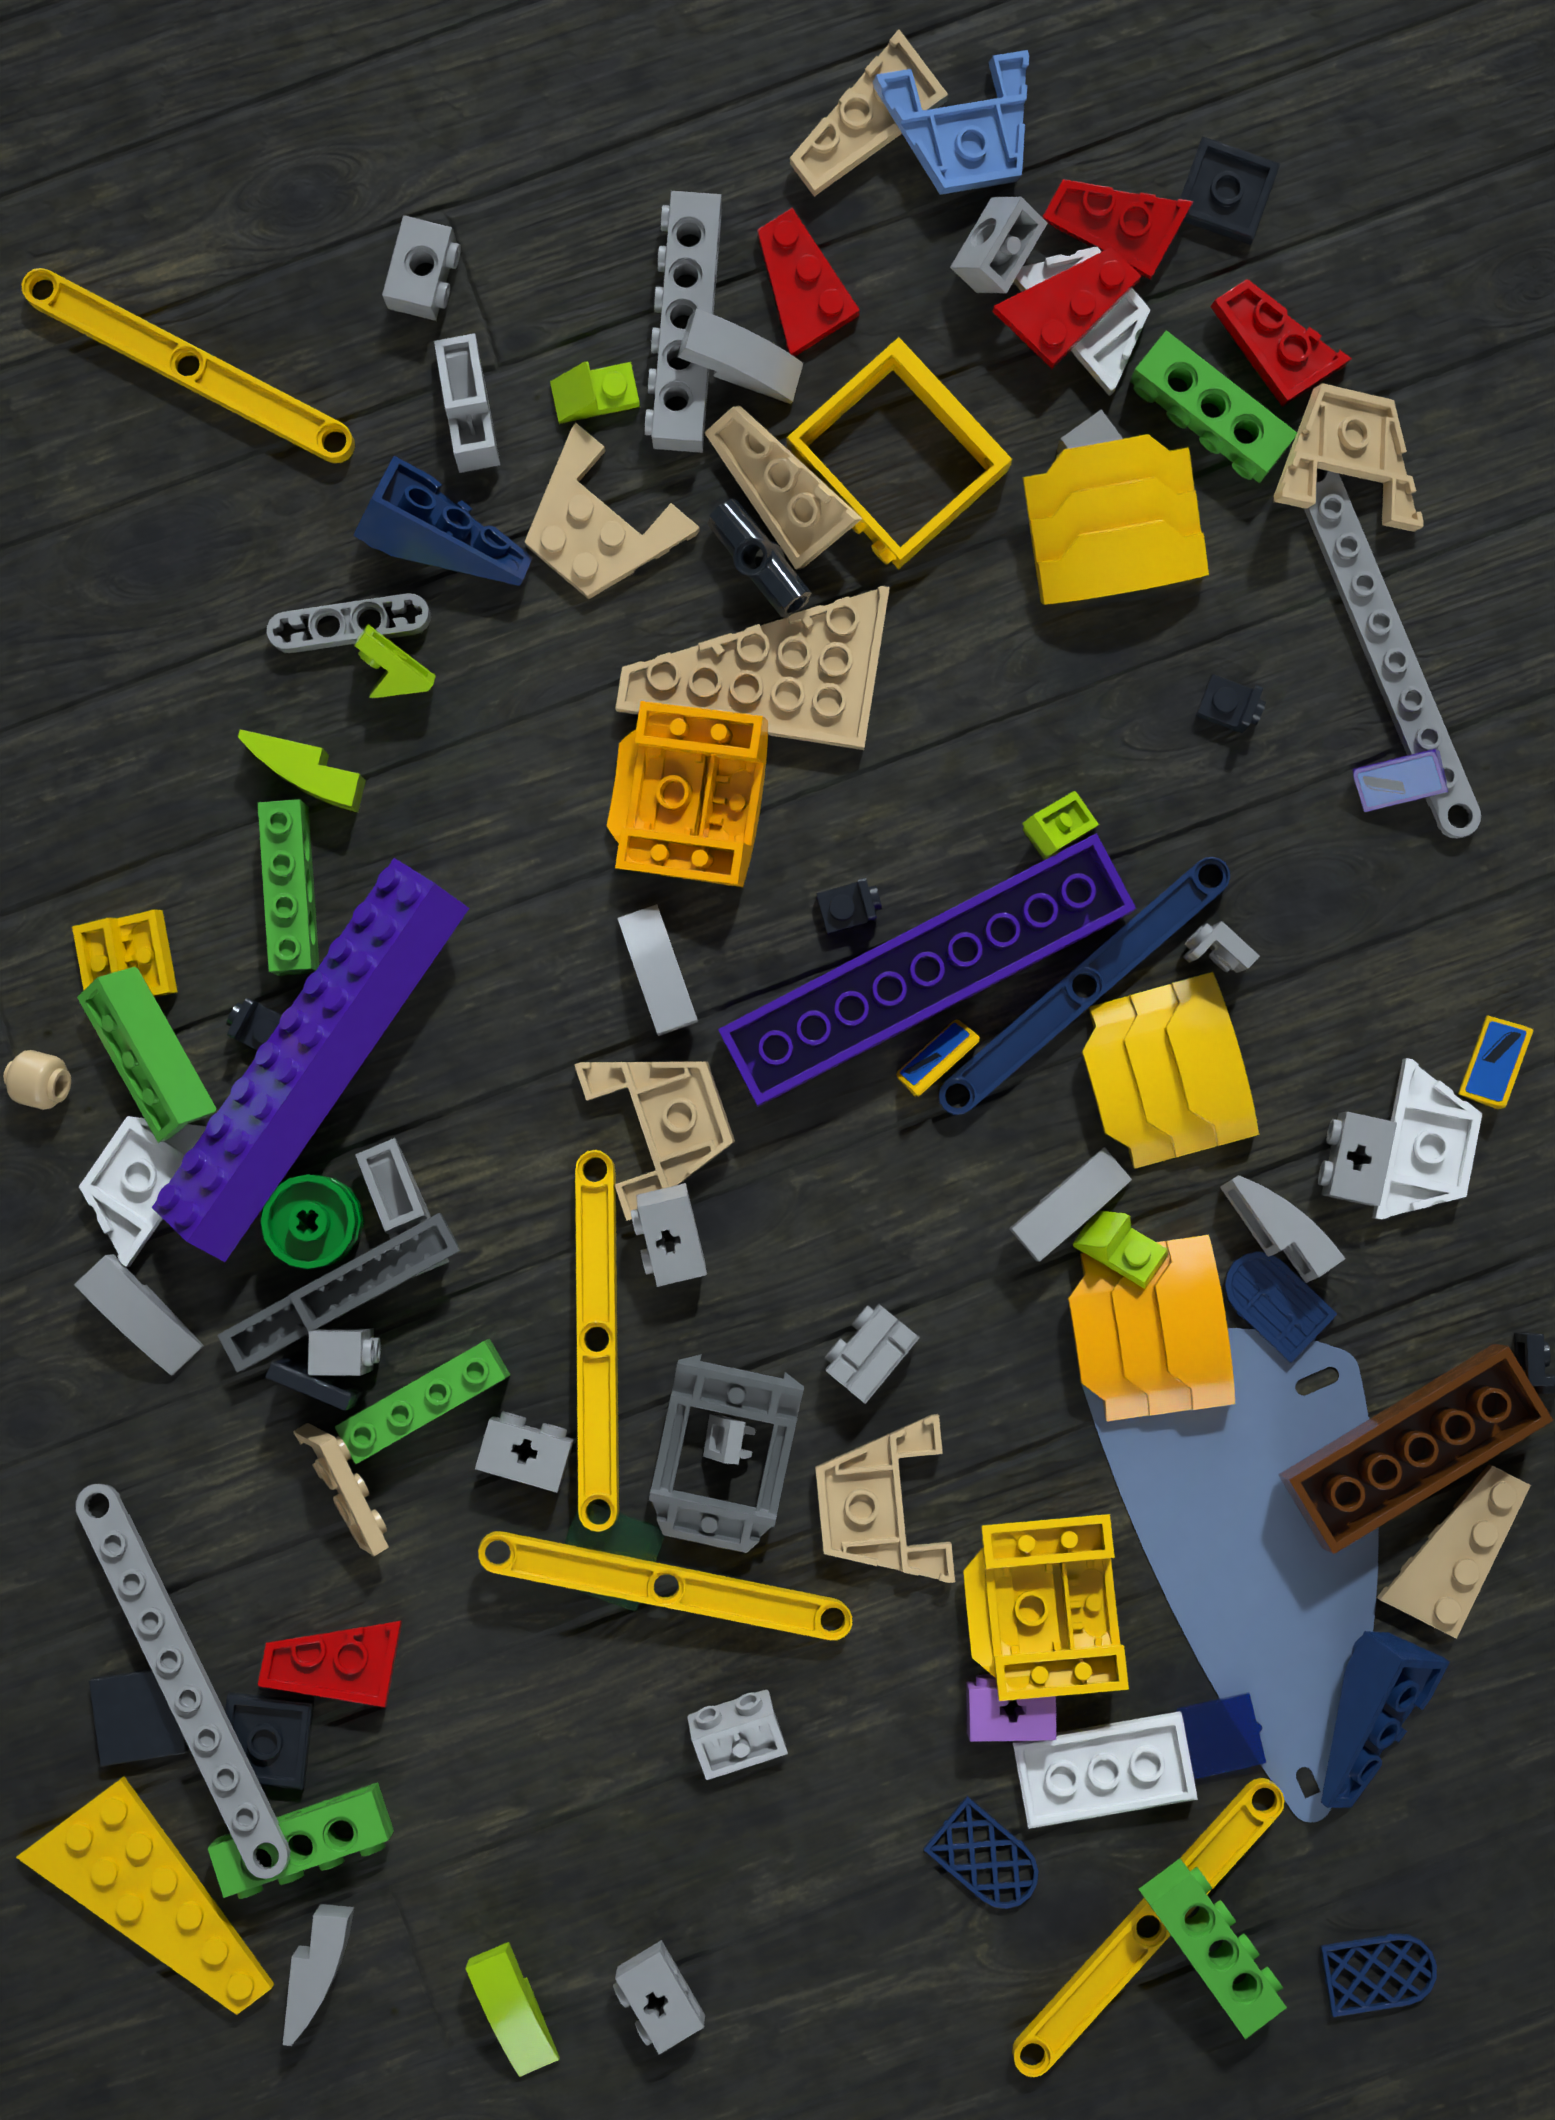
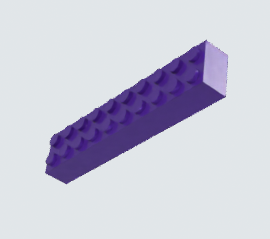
M1096 833L719 1028L718 1031L757 1107L1118 921L1131 914L1136 907Z
M395 858L379 874L377 883L364 902L357 906L352 919L341 935L332 942L328 954L317 970L307 978L303 990L292 1006L282 1014L278 1026L267 1042L262 1044L257 1050L255 1059L242 1078L235 1082L231 1089V1094L219 1111L210 1118L206 1130L195 1146L185 1154L181 1166L170 1182L160 1190L152 1209L186 1242L226 1262L463 919L469 907L434 882Z

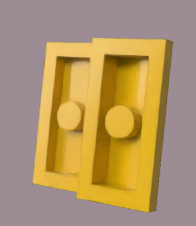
M154 909L121 918H105L72 926L83 990L97 977L137 967L154 997L177 993L163 910Z

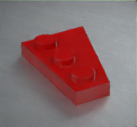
M1063 179L1042 218L1049 225L1090 247H1098L1101 252L1112 247L1139 274L1151 280L1191 208L1193 201L1158 198L1153 194L1141 192L1140 194L1113 190L1112 187Z
M793 208L757 230L788 353L794 357L860 315V309Z
M1110 247L995 305L992 312L1053 369L1140 281L1141 275Z
M1248 279L1215 299L1210 306L1282 407L1346 366L1352 359L1341 350L1337 353L1320 340L1322 335L1310 326L1306 330L1289 317L1284 306Z
M402 1621L268 1642L265 1646L258 1686L386 1707Z

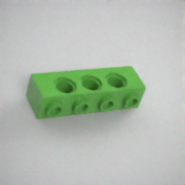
M1167 330L1135 368L1130 382L1135 385L1134 390L1142 399L1149 403L1154 401L1167 411L1168 418L1175 425L1183 429L1188 427L1200 436L1199 441L1207 450L1214 454L1221 453L1233 462V469L1245 479L1252 480L1253 478L1258 483H1261L1296 437V431ZM1180 378L1187 384L1188 390L1176 392L1169 386L1168 380ZM1205 403L1214 404L1220 411V417H1207L1202 412L1201 405ZM1234 430H1247L1252 435L1253 442L1250 444L1239 442L1235 438Z
M300 799L258 802L269 972L277 976L314 973L319 967L309 807Z
M489 1338L335 1426V1429L346 1444L353 1461L357 1464L510 1376V1373Z
M377 1782L276 1817L280 1829L289 1843L291 1857L287 1867L280 1874L272 1878H258L247 1869L231 1834L216 1838L208 1847V1851L223 1897L225 1898L237 1893L238 1898L243 1899L263 1890L262 1884L277 1879L279 1885L287 1884L303 1877V1870L319 1865L320 1870L323 1871L345 1862L344 1856L360 1851L361 1856H368L381 1851L386 1847L384 1842L390 1839L394 1829ZM339 1820L348 1822L353 1828L354 1836L348 1839L339 1837L334 1831V1822ZM293 1836H307L312 1842L313 1850L307 1853L297 1850L293 1844ZM262 1843L258 1849H263L270 1854L272 1864L267 1867H274L279 1859L278 1850L271 1843Z
M1179 1858L1139 1888V1891L1246 2039L1287 2008L1277 1994L1283 1987L1268 1966L1263 1970L1258 1968L1254 1959L1260 1956V1954L1244 1933L1238 1938L1234 1934L1230 1926L1236 1923V1920L1221 1900L1215 1904L1212 1903L1206 1893L1213 1888L1198 1867L1189 1871ZM1200 1906L1195 1916L1185 1918L1189 1909ZM1223 1940L1220 1948L1209 1952L1210 1946L1215 1941ZM1247 1973L1242 1982L1233 1984L1234 1979L1238 1975Z

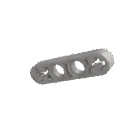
M407 593L278 613L270 619L267 625V636L278 650L284 653H296L355 644L359 635L363 632V629L358 624L359 617L364 611L369 609L380 613L381 623L375 630L387 639L416 635L423 632L431 621V612L423 598L416 594ZM413 604L417 611H422V614L415 617L416 623L409 624L404 617L393 618L396 626L389 628L390 619L385 610L386 607L392 606L391 611L394 615L406 613L407 605ZM325 616H334L339 619L340 628L332 637H323L317 631L319 620ZM309 619L308 628L313 637L312 640H307V635L304 632L292 634L291 641L288 643L281 636H277V632L283 631V624L289 623L293 629L306 628L303 620Z

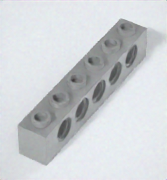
M671 191L670 206H662L661 231H667L668 237L667 246H659L658 272H665L664 287H656L654 305L655 312L661 313L660 328L653 327L651 353L658 354L657 369H649L648 394H655L654 410L646 409L645 435H652L653 449L703 453L709 369L691 362L687 368L676 370L669 366V362L679 355L686 330L675 327L672 324L673 320L681 315L690 317L696 308L714 315L722 216L721 194ZM688 234L695 235L700 239L699 243L692 247L681 245L679 240ZM682 275H691L697 279V282L689 288L680 287L675 283ZM678 396L684 398L688 404L680 411H672L665 406L666 402L670 398Z

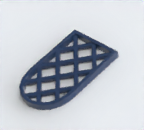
M968 1796L965 1797L950 1817L944 1821L940 1829L923 1848L933 1859L970 1889L977 1898L993 1907L1008 1909L1019 1906L1031 1897L1037 1886L1039 1871L1033 1854L1021 1840H1018ZM971 1806L986 1819L972 1821ZM966 1807L967 1821L953 1822ZM988 1825L990 1841L974 1842L973 1826ZM994 1826L1009 1839L995 1840ZM967 1827L969 1842L953 1844L952 1828ZM947 1830L948 1844L934 1845ZM1011 1845L1012 1860L997 1861L995 1846ZM1017 1846L1020 1847L1030 1859L1018 1860ZM990 1847L991 1862L976 1863L974 1848ZM969 1848L970 1864L955 1865L953 1850ZM948 1850L949 1864L934 1851ZM1032 1865V1880L1020 1881L1018 1866ZM1013 1866L1014 1882L998 1883L997 1868ZM992 1868L993 1883L977 1885L976 1869ZM971 1870L972 1884L957 1871ZM1029 1886L1027 1892L1021 1896L1020 1887ZM1015 1888L1016 1900L1000 1902L999 1889ZM994 1889L995 1901L985 1896L980 1890Z
M1388 1934L1320 1946L1325 1983L1333 2017L1403 2007L1416 2003L1431 1992L1437 1979V1964L1432 1951L1420 1939L1409 1934ZM1407 1940L1401 1950L1390 1941ZM1379 1943L1372 1954L1361 1947ZM1413 1943L1420 1945L1426 1951L1419 1962L1406 1954ZM1385 1945L1397 1953L1389 1967L1377 1959ZM1349 1948L1342 1959L1332 1952L1333 1950ZM1356 1950L1368 1958L1360 1971H1357L1347 1963ZM1328 1956L1339 1963L1332 1974H1330ZM1403 1958L1414 1966L1406 1980L1394 1972ZM1428 1959L1430 1961V1971L1423 1967ZM1373 1963L1385 1971L1377 1984L1364 1976ZM1343 1968H1346L1356 1976L1347 1989L1335 1981ZM1420 1971L1429 1977L1426 1986L1421 1991L1411 1984ZM1390 1976L1403 1984L1394 1997L1382 1989ZM1361 1980L1373 1988L1365 2002L1352 1994ZM1332 1985L1343 1993V1996L1336 2005ZM1407 1989L1416 1994L1409 1998L1401 1999ZM1378 1993L1389 2000L1387 2002L1371 2004ZM1348 1998L1360 2005L1341 2009Z

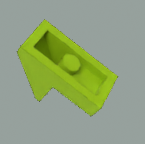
M587 361L550 381L559 424L640 407L631 362L590 370Z
M369 624L359 635L354 646L360 650L358 655L361 659L375 669H379L380 666L386 669V672L373 687L370 698L427 692L433 686L436 675Z
M1076 791L1035 813L1022 823L1025 834L1044 860L1058 854L1099 825Z
M1097 1211L1073 1242V1247L1144 1289L1168 1256L1167 1248L1131 1228L1130 1216L1126 1213Z

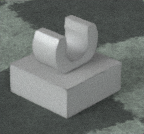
M710 1414L703 1457L722 1463L739 1465L740 1458L747 1459L752 1457V1451L741 1449L743 1435H755L756 1430L753 1427L746 1426L743 1421Z

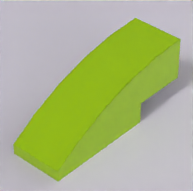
M240 729L238 738L258 759L285 781L326 803L358 813L366 782L360 774L327 767L329 755L323 748Z
M507 1942L470 1958L465 1969L487 2019L518 2076H523L558 2061L560 2057L529 1981L527 1977L523 1978L510 1943Z

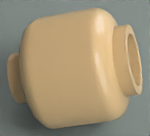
M34 1050L21 1052L13 1061L8 1063L4 1071L3 1078L10 1098L19 1104L42 1110L51 1109L59 1102H62L67 1097L71 1087V1075L67 1071L64 1061L57 1056Z

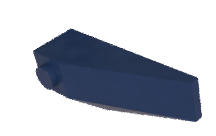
M393 456L353 536L364 541L371 548L381 550L390 556L520 586L533 557L496 527H484L470 515L472 508L461 500L455 504L439 490L442 484L434 477Z
M1364 1631L1363 1635L1357 1639L1353 1645L1352 1656L1344 1674L1321 1803L1325 1807L1342 1808L1353 1806L1381 1768L1382 1760L1379 1756L1382 1751L1395 1740L1400 1742L1407 1731L1401 1726L1416 1706L1423 1710L1431 1700L1450 1663L1447 1659L1388 1632Z

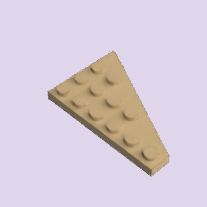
M880 586L876 590L851 598L848 596L825 606L819 605L794 613L788 618L761 626L758 624L736 634L730 633L672 654L669 652L646 662L640 661L624 666L621 671L616 711L638 715L640 701L758 715L764 716L768 720V735L864 750L890 587Z

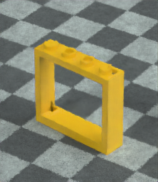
M899 337L787 437V449L862 518L852 529L857 534L863 531L874 542L871 548L877 557L886 565L892 562L898 570L1006 474L1012 462V458ZM893 370L986 470L901 547L808 448L813 441Z

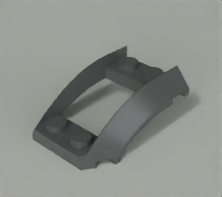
M701 1355L680 1359L677 1363L649 1501H652L657 1513V1522L664 1536L747 1553L759 1542L760 1537L767 1530L775 1527L804 1386L786 1372L784 1378H778L700 1361ZM691 1407L774 1424L756 1507L673 1490Z

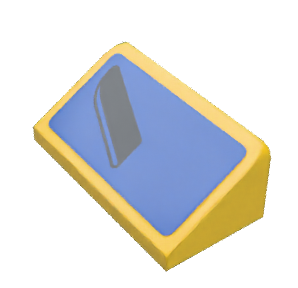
M1486 1016L1458 1095L1495 1109L1505 1108L1530 1042L1533 1029Z
M954 1020L897 1072V1078L915 1097H919L979 1042L978 1039L980 1037L961 1021Z

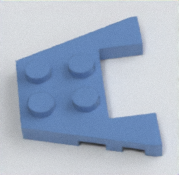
M1028 50L994 55L989 61L997 94L996 99L922 110L912 69L876 74L872 81L874 89L940 195L1017 182L1022 176L1025 133L1023 113L1024 103L1027 100L1025 80L1026 68L1029 65Z

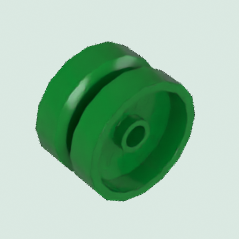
M311 1174L289 1178L277 1186L264 1205L261 1218L264 1241L273 1254L290 1266L305 1269L333 1265L350 1255L361 1239L364 1224L361 1203L351 1188L336 1178ZM315 1213L318 1214L315 1220L318 1226L316 1230L312 1229L308 1224L310 1215Z

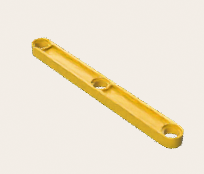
M44 268L33 269L23 278L22 293L27 301L40 312L328 462L342 463L352 456L355 449L354 438L348 427L334 418ZM41 280H48L53 283L54 288L50 297L44 300L35 299L32 294L34 285ZM186 356H194L199 359V369L191 376H183L178 372V364ZM332 432H339L346 436L345 447L336 453L328 452L324 449V440Z
M592 1150L580 1156L575 1168L578 1513L584 1527L591 1531L599 1532L613 1526L619 1515L616 1174L611 1158L602 1151ZM593 1158H600L607 1165V1174L602 1180L597 1182L589 1181L584 1175L585 1164ZM595 1327L605 1329L609 1336L607 1347L599 1352L591 1351L585 1342L586 1334ZM596 1499L607 1502L611 1510L608 1521L600 1525L591 1522L587 1515L588 1505Z
M494 1531L487 1534L479 1545L481 1565L487 1571L496 1574L826 1640H839L845 1637L852 1627L850 1610L842 1601L835 1598L502 1531ZM495 1540L505 1542L511 1550L509 1558L501 1564L490 1562L485 1555L486 1547ZM669 1574L677 1579L678 1589L673 1596L661 1597L655 1593L654 1583L659 1576ZM829 1608L840 1609L844 1614L842 1626L834 1631H828L821 1625V1616Z
M1253 1779L1180 1859L1189 1871L1198 1867L1211 1887L1214 1888L1281 1814L1285 1802L1283 1793L1269 1779ZM1261 1788H1268L1275 1795L1273 1806L1265 1811L1255 1809L1252 1804V1796ZM1145 1898L1017 2037L1013 2044L1012 2054L1015 2065L1022 2074L1028 2077H1038L1046 2073L1170 1937L1171 1934ZM1196 1907L1189 1909L1185 1915V1918H1187ZM1147 1915L1156 1917L1160 1922L1157 1934L1149 1938L1140 1936L1136 1930L1139 1919ZM1027 2044H1038L1044 2049V2057L1036 2065H1027L1020 2059V2053Z

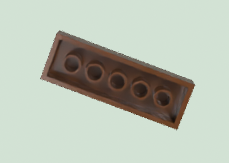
M1492 1344L1278 1475L1320 1546L1326 1551L1335 1554L1552 1422L1553 1419L1509 1346Z

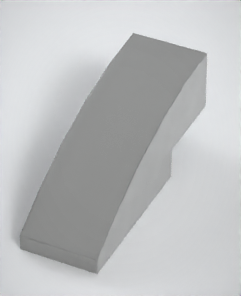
M698 308L695 309L688 319L678 358L714 370V377L789 404L793 402L803 366L800 360L772 342L741 326Z
M475 333L434 341L445 410L449 421L453 452L459 473L500 465Z
M656 904L619 917L618 921L658 1036L697 1023L698 1019L658 905Z
M395 1138L356 1154L384 1231L389 1234L390 1239L431 1218L417 1183ZM446 1258L445 1260H443V1261L437 1263L436 1265H434V1266L428 1268L427 1270H425V1271H423V1272H421V1273H419V1274H417V1275H420V1274H422V1273H424V1272H427V1271H429V1270H431V1269H434V1268H436V1267H439V1266H441V1265H443V1264L448 1263V1262H449L448 1258Z
M1104 1147L1009 1229L1033 1258L1040 1262L1100 1210L1132 1179Z
M1239 1175L1220 1187L1266 1255L1269 1257L1283 1250L1305 1283L1319 1278L1345 1260V1257L1330 1238L1307 1215L1271 1190Z
M114 1254L105 1255L74 1284L107 1319L171 1376L204 1346L147 1285H142L120 1263Z
M320 1904L314 1913L310 1947L298 1946L291 1958L283 2045L292 2046L308 2026L328 1993L345 1953L351 1931L354 1907Z

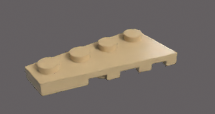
M899 29L889 40L888 46L882 53L876 56L865 68V73L852 88L849 87L843 94L833 111L827 118L824 117L790 157V165L814 197L902 134L874 89L872 81L876 74L912 69L922 110L935 109L947 102L948 93Z
M741 406L732 407L704 432L796 570L807 566L862 520L851 507Z
M1487 1465L1455 1503L1454 1509L1441 1525L1438 1524L1428 1535L1429 1539L1414 1557H1410L1400 1569L1399 1575L1376 1598L1457 1639L1531 1485L1494 1466Z

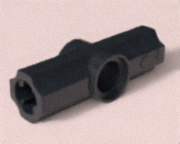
M730 499L726 503L719 505L709 515L710 519L707 525L731 553L737 570L751 578L781 617L788 618L793 613L800 611L809 602L808 599L812 592L786 562L782 548L775 542L769 541L737 500ZM761 549L763 552V561L761 565L757 567L755 564V557L757 552Z

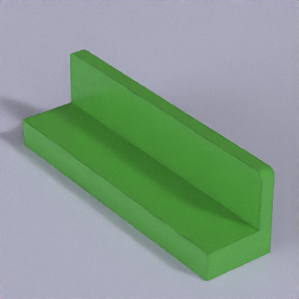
M137 967L97 977L77 997L158 1143L171 1139L188 1123L211 1116L216 1111L212 1099Z

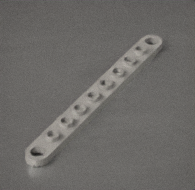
M1324 470V479L1316 483V504L1307 509L1304 508V511L1406 754L1411 755L1432 749L1440 751L1449 792L1425 798L1435 817L1437 827L1444 835L1450 838L1466 837L1473 833L1480 824L1481 811L1341 477L1339 473ZM1452 806H1462L1469 813L1468 824L1464 828H1456L1449 822L1448 811Z
M105 1484L87 1486L80 1492L76 1500V1513L247 1869L258 1878H272L280 1874L290 1861L291 1850L288 1845L289 1843L280 1829L279 1822L132 1518L127 1513L120 1494L115 1488ZM97 1493L104 1494L109 1500V1510L101 1518H95V1516L91 1515L92 1513L89 1512L88 1507L89 1500ZM262 1843H271L277 1848L279 1859L274 1867H263L257 1861V1849Z

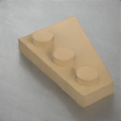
M309 1423L294 1430L293 1432L300 1445L305 1443L311 1446L316 1453L318 1459L312 1465L318 1476L324 1480L331 1490L336 1488L339 1493L333 1497L334 1503L359 1547L373 1556L389 1548L383 1536V1533L387 1532L386 1525L375 1509L370 1510L365 1500V1497L369 1495L368 1488L359 1474L352 1473L347 1463L351 1459V1454L344 1441L339 1436L335 1438Z

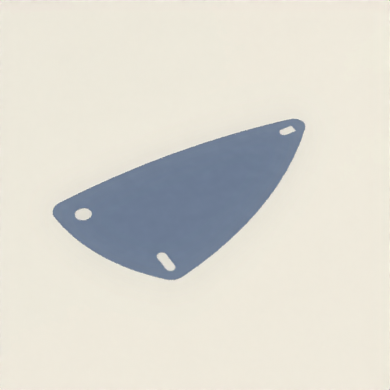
M1228 1328L1234 1376L1235 1404L1107 1422L1103 1399L1083 1384L1082 1387L1119 1492L1144 1552L1199 1663L1258 1762L1271 1781L1283 1793L1284 1800L1292 1812L1302 1821L1317 1822L1326 1817L1331 1809L1321 1803L1345 1669L1352 1656L1354 1643L1363 1635L1364 1631H1373L1378 1579L1379 1527L1335 1554L1326 1551L1320 1546L1278 1474L1369 1420L1367 1404L1357 1361L1345 1350L1314 1340L1292 1363H1289L1255 1329ZM1327 1367L1337 1369L1339 1378L1335 1383L1303 1396L1297 1393L1295 1385L1298 1380ZM1301 1767H1307L1312 1771L1321 1791L1306 1799L1296 1779V1772Z

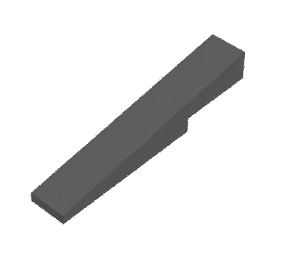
M438 1213L289 1294L288 1297L217 1336L236 1372L246 1370L309 1335V1331L322 1328L461 1251L442 1214Z

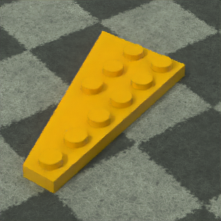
M125 1776L16 1857L236 2015L274 1986L271 1978Z

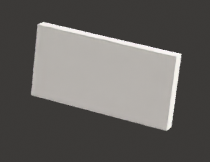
M1180 1711L1056 1733V1740L1013 1741L1029 1829L1198 1800L1182 1713Z

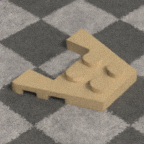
M1323 383L1314 388L1277 485L1273 502L1305 509L1316 504L1317 469L1383 483L1382 525L1412 532L1422 528V513L1416 512L1412 493L1416 492L1413 476L1406 474L1402 454L1407 451L1394 400Z
M575 423L569 433L525 539V545L585 597L590 599L631 575L635 569L650 560L658 559L668 553L669 549L686 539L688 541L699 533L700 528L672 503L669 504L643 535L631 527L579 483L605 453V447Z
M581 1062L574 1064L586 1101L628 1087L655 1166V1171L615 1184L626 1221L632 1219L631 1210L638 1209L636 1195L679 1185L735 1142L708 1062Z
M938 1414L925 1417L815 1467L824 1554L874 1566L878 1565L917 1576L921 1575L939 1579V1581L947 1583L955 1582L951 1542L910 1546L906 1544L898 1459L943 1454Z

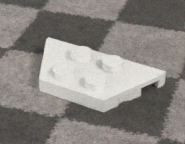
M1098 247L1079 250L1071 256L1056 255L1047 257L1045 262L1022 266L1013 282L1023 292L1100 253L1101 250ZM1133 288L1071 350L1109 396L1115 391L1150 312V308Z
M1406 1058L1402 1060L1391 1121L1397 1122L1381 1203L1380 1206H1374L1372 1218L1385 1219L1397 1214L1415 1211L1467 1196L1482 1113L1467 1101H1462L1458 1098L1453 1090L1440 1080H1435L1422 1070L1413 1059Z
M127 1116L79 1185L88 1204L94 1208L97 1214V1221L103 1232L108 1234L119 1254L117 1257L120 1263L124 1266H131L163 1218L152 1209V1206L156 1202L160 1190L170 1182L181 1166L185 1154L195 1146L206 1130L205 1126L187 1124L171 1139L158 1143L145 1118Z

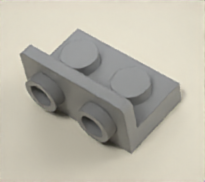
M1222 921L1213 926H1210L1208 923L1201 926L1184 944L1190 949L1183 956L1189 963L1198 959L1210 948L1212 952L1209 954V957L1225 972H1228L1230 969L1236 973L1244 971L1260 957Z
M768 1690L747 1693L738 1699L716 1706H707L698 1712L688 1715L691 1739L706 1780L788 1754Z

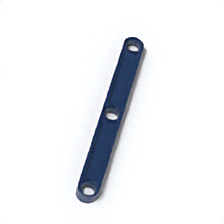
M1206 857L1183 874L948 1078L938 1092V1101L942 1109L952 1115H961L976 1106L1220 894L1229 884L1230 870L1226 863L1216 857ZM1211 865L1219 870L1221 881L1217 887L1207 888L1200 883L1198 874L1203 866ZM1085 974L1093 978L1096 988L1092 996L1081 998L1074 993L1072 983L1076 976ZM952 1084H961L969 1092L968 1103L962 1108L951 1107L946 1101V1090Z

